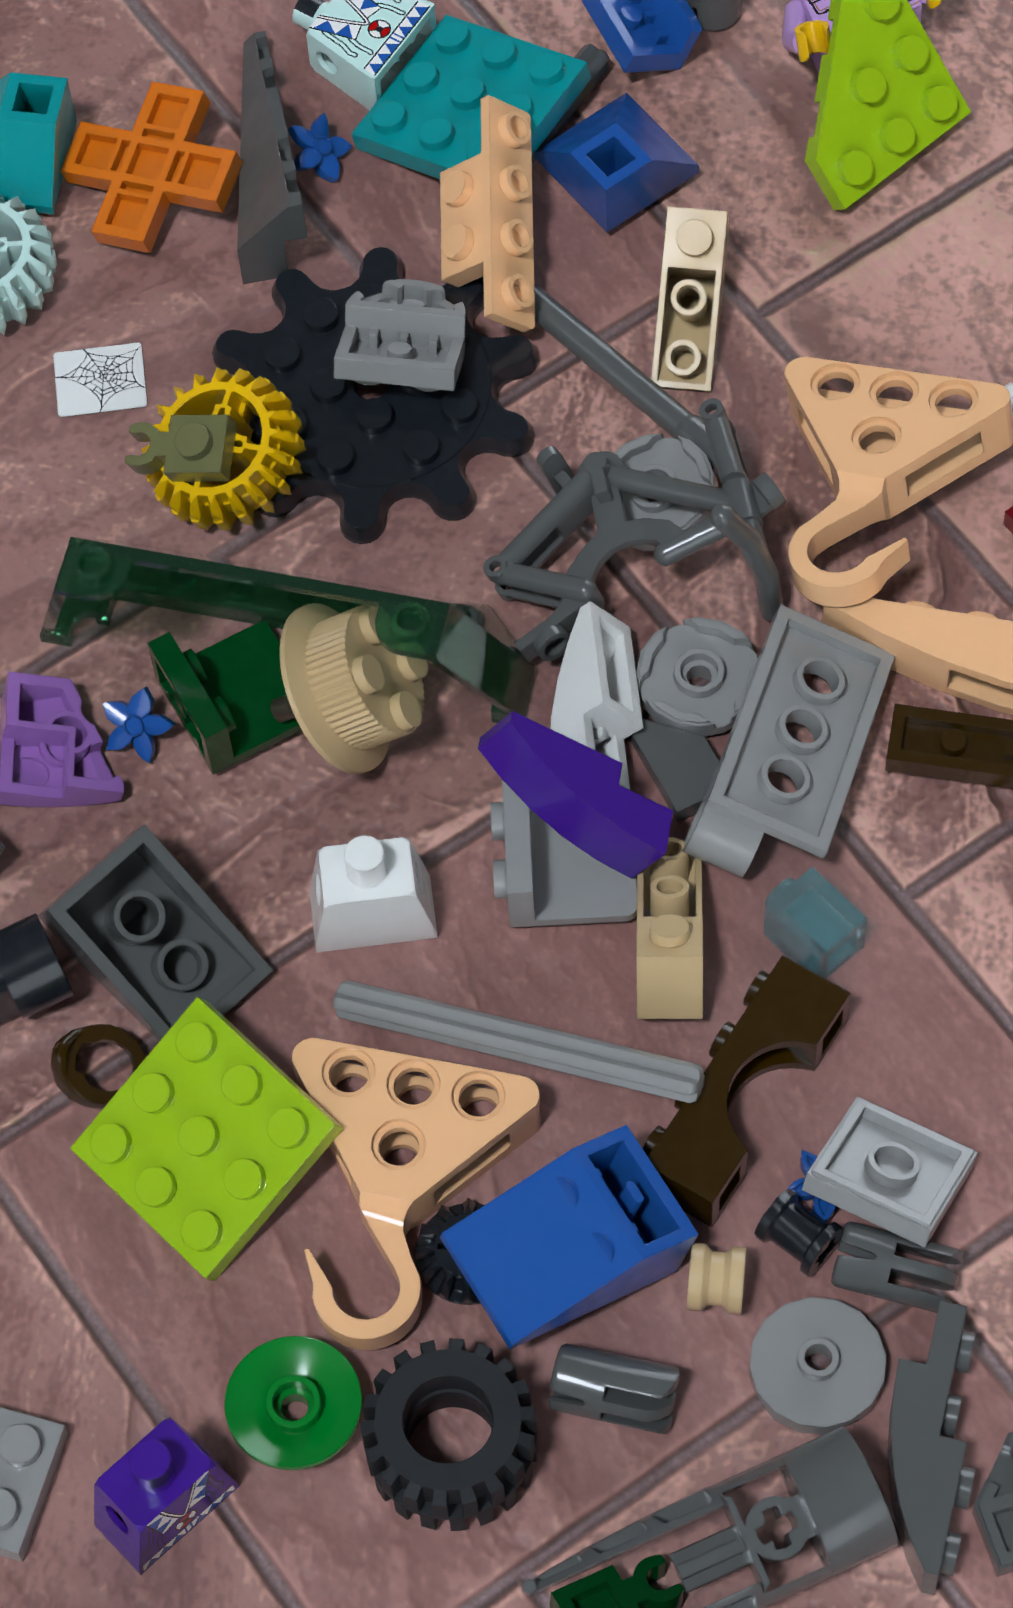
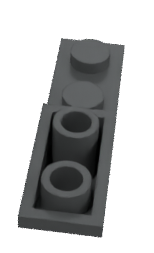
M940 1301L927 1363L922 1364L901 1358L898 1360L888 1434L889 1486L896 1527L906 1560L919 1590L930 1595H935L939 1573L949 1576L954 1574L962 1534L949 1532L948 1529L953 1507L966 1510L968 1508L976 1468L962 1465L967 1442L947 1438H954L962 1397L949 1394L954 1371L968 1373L976 1333L963 1330L967 1306Z

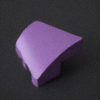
M8 672L1 697L0 805L74 807L121 801L124 793V782L120 776L113 777L100 751L103 741L95 725L87 721L81 712L82 700L71 679Z

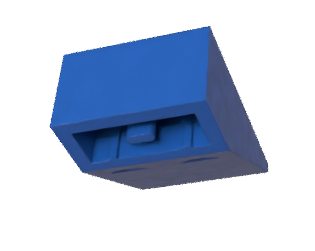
M624 1125L567 1151L444 1231L440 1239L508 1348L512 1349L675 1273L697 1238L698 1232L629 1127Z

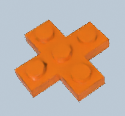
M152 81L132 131L80 121L60 172L68 183L107 190L91 230L98 243L151 253L170 203L219 213L224 212L243 162L234 150L195 143L211 104L204 91Z

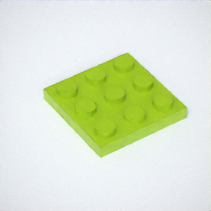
M196 997L70 1149L205 1279L216 1281L344 1127L207 1000Z

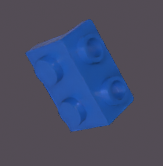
M581 0L624 73L681 69L702 31V25L687 0Z

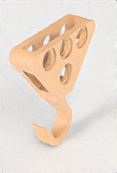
M812 357L796 358L787 364L784 376L791 416L836 497V500L823 511L800 526L789 544L788 554L793 581L798 591L805 598L828 607H847L862 603L876 595L886 581L910 561L908 540L903 538L866 557L860 565L848 571L827 572L812 564L816 556L828 547L871 524L893 518L1011 447L1013 444V419L1010 393L1006 387L997 383ZM835 378L846 379L854 385L850 393L820 389V387L826 381ZM890 387H904L913 394L910 401L881 398L878 396L882 391ZM951 395L965 396L972 402L969 410L937 406V404L943 398Z
M308 1038L299 1042L292 1052V1064L296 1083L344 1127L329 1145V1149L360 1207L362 1223L400 1287L397 1301L385 1314L373 1319L351 1317L338 1307L335 1302L332 1286L310 1250L305 1249V1257L313 1283L312 1298L318 1320L331 1338L349 1348L377 1350L390 1346L402 1339L413 1328L421 1311V1282L409 1252L406 1234L437 1211L441 1205L446 1204L538 1132L541 1126L539 1089L536 1083L526 1076L325 1039ZM356 1060L361 1062L364 1066L345 1063L342 1061ZM421 1072L427 1075L429 1078L410 1075L406 1073ZM348 1077H358L366 1081V1084L355 1092H342L335 1088L341 1080ZM486 1084L492 1087L494 1090L470 1085ZM411 1089H423L431 1094L426 1101L419 1104H407L399 1099L405 1092ZM480 1100L488 1101L496 1106L491 1113L485 1116H472L464 1111L470 1103ZM396 1149H409L417 1154L411 1162L405 1165H392L384 1160L390 1152Z

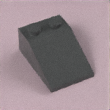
M145 824L132 831L37 915L75 959L158 1041L165 1036L196 997L207 1000L224 1016L273 971Z

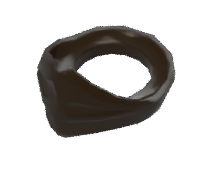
M95 1024L71 1030L59 1039L52 1049L51 1069L56 1085L70 1100L84 1107L104 1108L118 1090L111 1092L99 1090L89 1085L84 1075L75 1070L76 1054L82 1045L92 1046L102 1041L113 1043L123 1048L130 1056L133 1066L132 1074L146 1058L138 1041L122 1029L111 1024Z

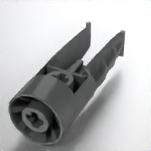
M842 1426L721 1482L694 1492L584 1548L537 1577L524 1581L522 1592L526 1596H533L715 1514L724 1509L731 1525L730 1527L669 1554L677 1576L682 1582L686 1593H689L749 1566L756 1584L703 1608H766L897 1548L899 1541L888 1507L870 1467L852 1435ZM780 1470L790 1497L771 1496L763 1498L748 1510L742 1520L732 1497H725L723 1495ZM773 1511L776 1520L785 1515L790 1521L792 1530L784 1536L786 1548L777 1550L773 1540L764 1545L758 1538L756 1531L765 1524L763 1512ZM810 1540L824 1567L767 1592L766 1588L769 1586L770 1580L761 1562L771 1564L784 1562L801 1551L805 1542Z

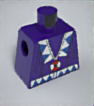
M169 1417L158 1424L98 1478L94 1484V1525L128 1563L142 1575L232 1494L239 1485L188 1431Z

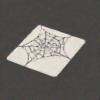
M140 343L64 351L53 355L57 409L60 417L140 408L147 405L142 345Z

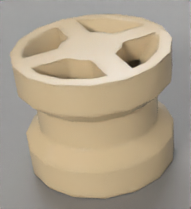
M693 1243L689 1269L687 1310L701 1311L707 1305L721 1306L727 1314L741 1315L747 1247L732 1246L727 1252L712 1251L707 1244Z

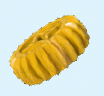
M217 367L211 382L203 375L200 376L194 373L193 388L187 392L183 388L173 386L174 397L177 400L170 407L156 404L158 414L163 419L161 423L153 424V426L160 432H169L171 415H229L237 423L230 480L195 482L194 486L190 485L189 482H172L163 473V466L159 471L146 475L147 481L155 488L154 492L156 493L155 497L165 507H170L171 513L179 520L186 522L191 520L198 528L207 531L215 523L221 530L231 532L236 517L245 525L253 526L254 511L259 507L265 512L274 513V505L270 499L277 492L291 495L290 486L284 480L287 475L302 473L301 464L294 456L306 451L304 440L297 434L303 429L302 422L298 415L292 411V402L283 392H278L276 387L267 378L259 376L255 379L249 371L242 370L241 368L232 377L227 370ZM253 414L259 416L261 421L262 436L260 445H256L251 441L253 429L249 425ZM150 444L141 449L143 454L148 450Z

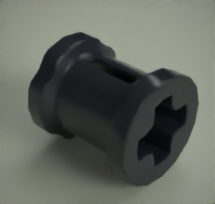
M788 1188L773 1201L764 1213L754 1234L763 1243L771 1240L801 1263L800 1271L811 1277L826 1263L837 1248L844 1227L837 1222H832L828 1225L798 1203V1195Z

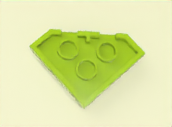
M831 0L828 20L833 21L828 54L822 55L814 101V103L819 104L814 137L808 138L805 163L834 211L848 208L971 113L970 108L908 0Z

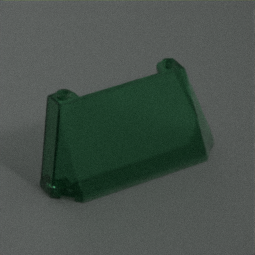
M70 537L40 633L41 642L71 647L74 639V626L79 621L90 617L96 618L97 624L109 626L117 600L250 624L265 621L270 627L283 629L287 618L294 610L307 604H323L339 613L360 605L379 607L375 619L377 638L385 649L397 655L427 660L466 686L468 690L475 692L492 704L491 719L493 723H498L511 711L525 717L536 675L534 665L523 657L514 644L516 641L488 604L134 542Z

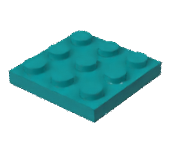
M445 15L351 134L357 150L440 179V172L481 153L480 99L490 95L529 113L531 117V148L533 155L592 77L586 61Z

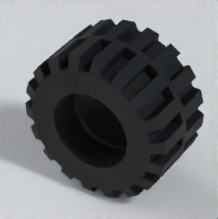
M449 1338V1349L436 1350L434 1340L420 1343L421 1355L411 1358L407 1350H404L393 1359L396 1371L391 1374L382 1368L374 1379L375 1395L366 1394L362 1407L365 1421L361 1422V1434L370 1475L374 1476L377 1490L385 1502L392 1499L395 1511L407 1520H409L413 1513L418 1514L422 1527L436 1530L438 1521L441 1519L449 1520L451 1531L466 1530L464 1519L477 1516L480 1526L494 1520L493 1508L500 1504L508 1511L518 1501L516 1489L519 1486L527 1489L533 1477L532 1462H537L538 1441L534 1406L532 1407L531 1392L524 1379L517 1381L516 1367L506 1358H503L499 1363H495L493 1349L479 1343L475 1352L471 1353L466 1351L464 1339ZM458 1407L468 1409L481 1416L490 1425L491 1434L485 1445L473 1456L455 1463H439L426 1459L418 1454L409 1443L412 1432L417 1424L430 1413L443 1408Z

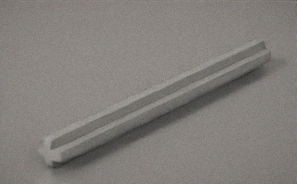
M346 980L341 982L333 999V1008L336 1010V1015L342 1019L678 1101L696 1102L704 1086L705 1075L703 1074V1068L696 1063L355 981Z

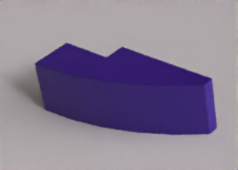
M511 711L480 737L478 750L514 793L562 837L597 861L632 879L666 854L673 810L620 786L619 781L623 763L514 711Z

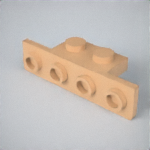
M488 95L480 99L481 153L440 172L441 281L460 287L483 277L484 317L518 331L526 332L535 327L531 117L528 112Z

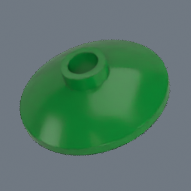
M281 1337L265 1342L253 1349L234 1369L225 1392V1416L234 1440L252 1459L275 1469L302 1470L317 1466L331 1459L350 1441L361 1417L362 1392L355 1370L337 1349L311 1337ZM297 1401L307 1405L308 1411L306 1415L299 1420H289L283 1415L285 1407L292 1402Z

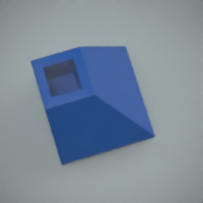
M627 92L535 151V159L607 233L699 173V165Z

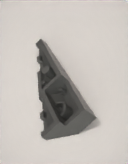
M266 31L253 33L244 42L240 144V159L243 164L239 176L237 252L243 284L276 279L279 274L288 270L284 242L308 238L301 192L298 190L296 169L292 159L279 91L275 83Z

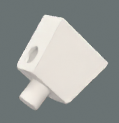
M364 835L355 837L348 844L325 846L317 850L309 890L316 953L438 938L430 875L411 839L399 837L377 840L374 837Z

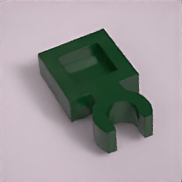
M654 1555L640 1561L634 1570L633 1576L622 1580L615 1567L610 1565L552 1591L550 1608H680L683 1602L684 1589L680 1583L666 1590H656L649 1585V1583L657 1581L665 1575V1559L662 1555Z

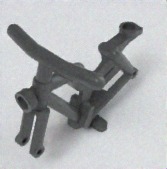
M715 398L707 399L700 405L699 414L703 419L722 488L626 468L619 456L610 451L590 453L579 466L575 476L556 447H546L538 454L537 464L556 496L499 555L488 558L483 566L484 573L488 579L496 583L495 589L501 599L505 601L517 599L556 608L549 618L514 642L527 663L538 655L544 661H552L565 653L570 637L569 633L573 629L581 606L591 601L601 609H604V598L596 586V577L602 565L613 554L629 546L652 545L655 547V561L662 566H669L727 537L740 549L754 576L759 612L762 618L766 621H772L780 605H784L779 571L768 550L762 529V517L770 511L778 509L786 503V500L767 473L763 472L752 482L748 478L736 438V430L728 419L726 410L720 400ZM621 492L711 511L710 517L686 530L665 519L641 518L627 521ZM594 512L598 534L579 552L567 573L562 574L540 569L545 561Z

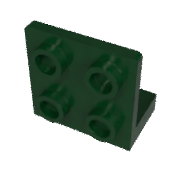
M260 621L197 653H194L191 648L182 652L170 632L147 643L156 680L213 775L302 730L296 718L279 723L271 712V701L286 695L280 668V642L267 622Z

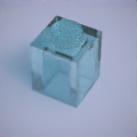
M811 867L796 881L792 877L783 880L772 890L765 901L764 935L786 957L825 979L864 947L867 918L814 867Z

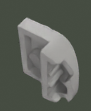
M411 279L387 280L383 283L382 293L365 299L361 292H355L345 304V328L334 356V378L354 380L362 385L383 383L411 386L425 392L438 390L454 391L465 355L466 312L463 302L452 304L445 299V290L442 286Z

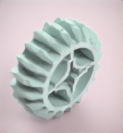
M0 194V333L4 335L7 327L6 322L13 319L25 325L26 318L28 317L26 309L42 310L43 294L53 292V273L56 272L57 258L55 250L52 249L54 243L51 232L47 230L46 225L42 224V219L36 210H26L25 205L18 196L5 202L4 197Z

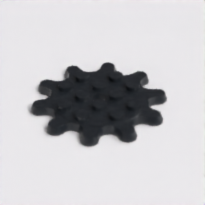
M384 247L370 250L361 262L359 278L351 286L339 290L320 288L300 270L288 269L278 275L272 287V299L283 317L278 326L264 333L228 330L218 337L212 351L214 364L222 370H227L229 374L234 375L241 368L242 370L249 371L255 379L261 376L270 380L276 387V390L283 392L292 402V411L301 419L303 429L297 434L304 440L306 451L294 456L301 464L302 473L287 475L284 481L290 486L291 495L277 492L270 499L274 505V513L265 512L259 507L257 510L261 514L268 517H281L290 513L301 501L308 497L324 496L333 500L340 509V528L344 537L352 543L367 544L381 536L385 528L388 509L396 501L403 498L423 500L437 516L448 521L464 519L473 512L476 505V495L464 476V468L468 461L482 453H495L512 458L518 457L528 452L533 446L535 438L533 427L523 416L498 405L497 395L506 383L531 375L539 363L538 351L526 337L510 335L489 338L480 335L474 330L473 322L476 316L484 309V285L480 278L460 287L449 283L442 286L445 290V299L452 304L463 302L466 312L465 355L454 391L438 390L425 392L411 386L385 384L387 390L382 396L365 399L356 393L357 382L334 378V356L345 328V304L348 299L357 291L364 295V299L382 293L385 281L403 279L404 271L401 260L392 250ZM253 414L249 425L253 429L251 441L256 445H260L262 436L261 421L259 416Z

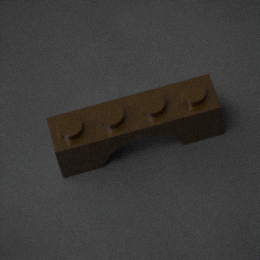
M784 955L781 956L770 974L762 970L754 978L743 1001V1005L747 1006L736 1025L728 1021L716 1035L709 1051V1056L713 1059L703 1073L705 1080L699 1099L692 1103L676 1100L674 1107L678 1109V1112L668 1127L665 1129L658 1125L651 1132L642 1148L683 1211L711 1228L747 1175L748 1149L735 1133L728 1116L735 1097L750 1081L770 1071L785 1068L815 1071L848 1021L851 993Z

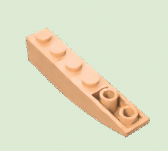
M873 597L862 603L847 607L823 606V623L894 655L895 658L891 670L946 694L998 712L1013 715V621L998 619L990 613L981 611L960 613L936 609L932 605L920 601L899 603L874 599Z

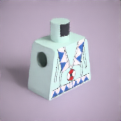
M298 0L292 15L294 24L308 30L306 39L309 62L314 71L368 110L374 106L437 26L435 4L427 0H331L330 2L325 0Z

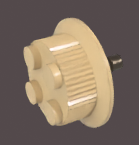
M312 603L297 608L289 615L284 624L280 639V668L286 695L271 701L270 708L273 717L279 723L296 718L304 735L315 750L337 769L350 774H362L375 769L384 759L390 741L412 733L421 724L422 712H424L423 706H425L422 678L428 672V663L422 648L415 642L407 641L406 635L402 633V629H399L398 624H395L394 620L390 619L389 615H386L384 610L378 605H360L339 613L326 605Z

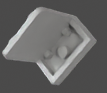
M502 780L503 802H490L492 841L505 840V859L493 860L495 899L507 898L510 927L626 922L634 919L637 915L636 876L631 879L566 840L536 815Z

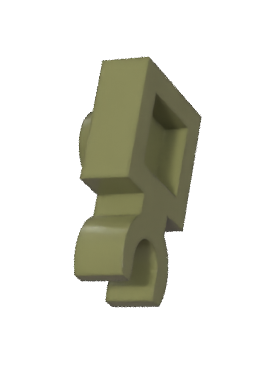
M171 415L169 432H160L155 426L146 422L132 424L129 427V433L138 442H150V446L142 455L125 456V463L134 472L142 475L153 474L164 466L163 473L172 482L229 481L237 423L229 415Z

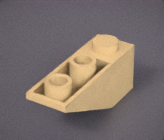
M668 206L651 378L661 388L711 392L730 227L728 211Z
M669 837L666 854L637 875V1019H703L702 860L682 852L685 840Z

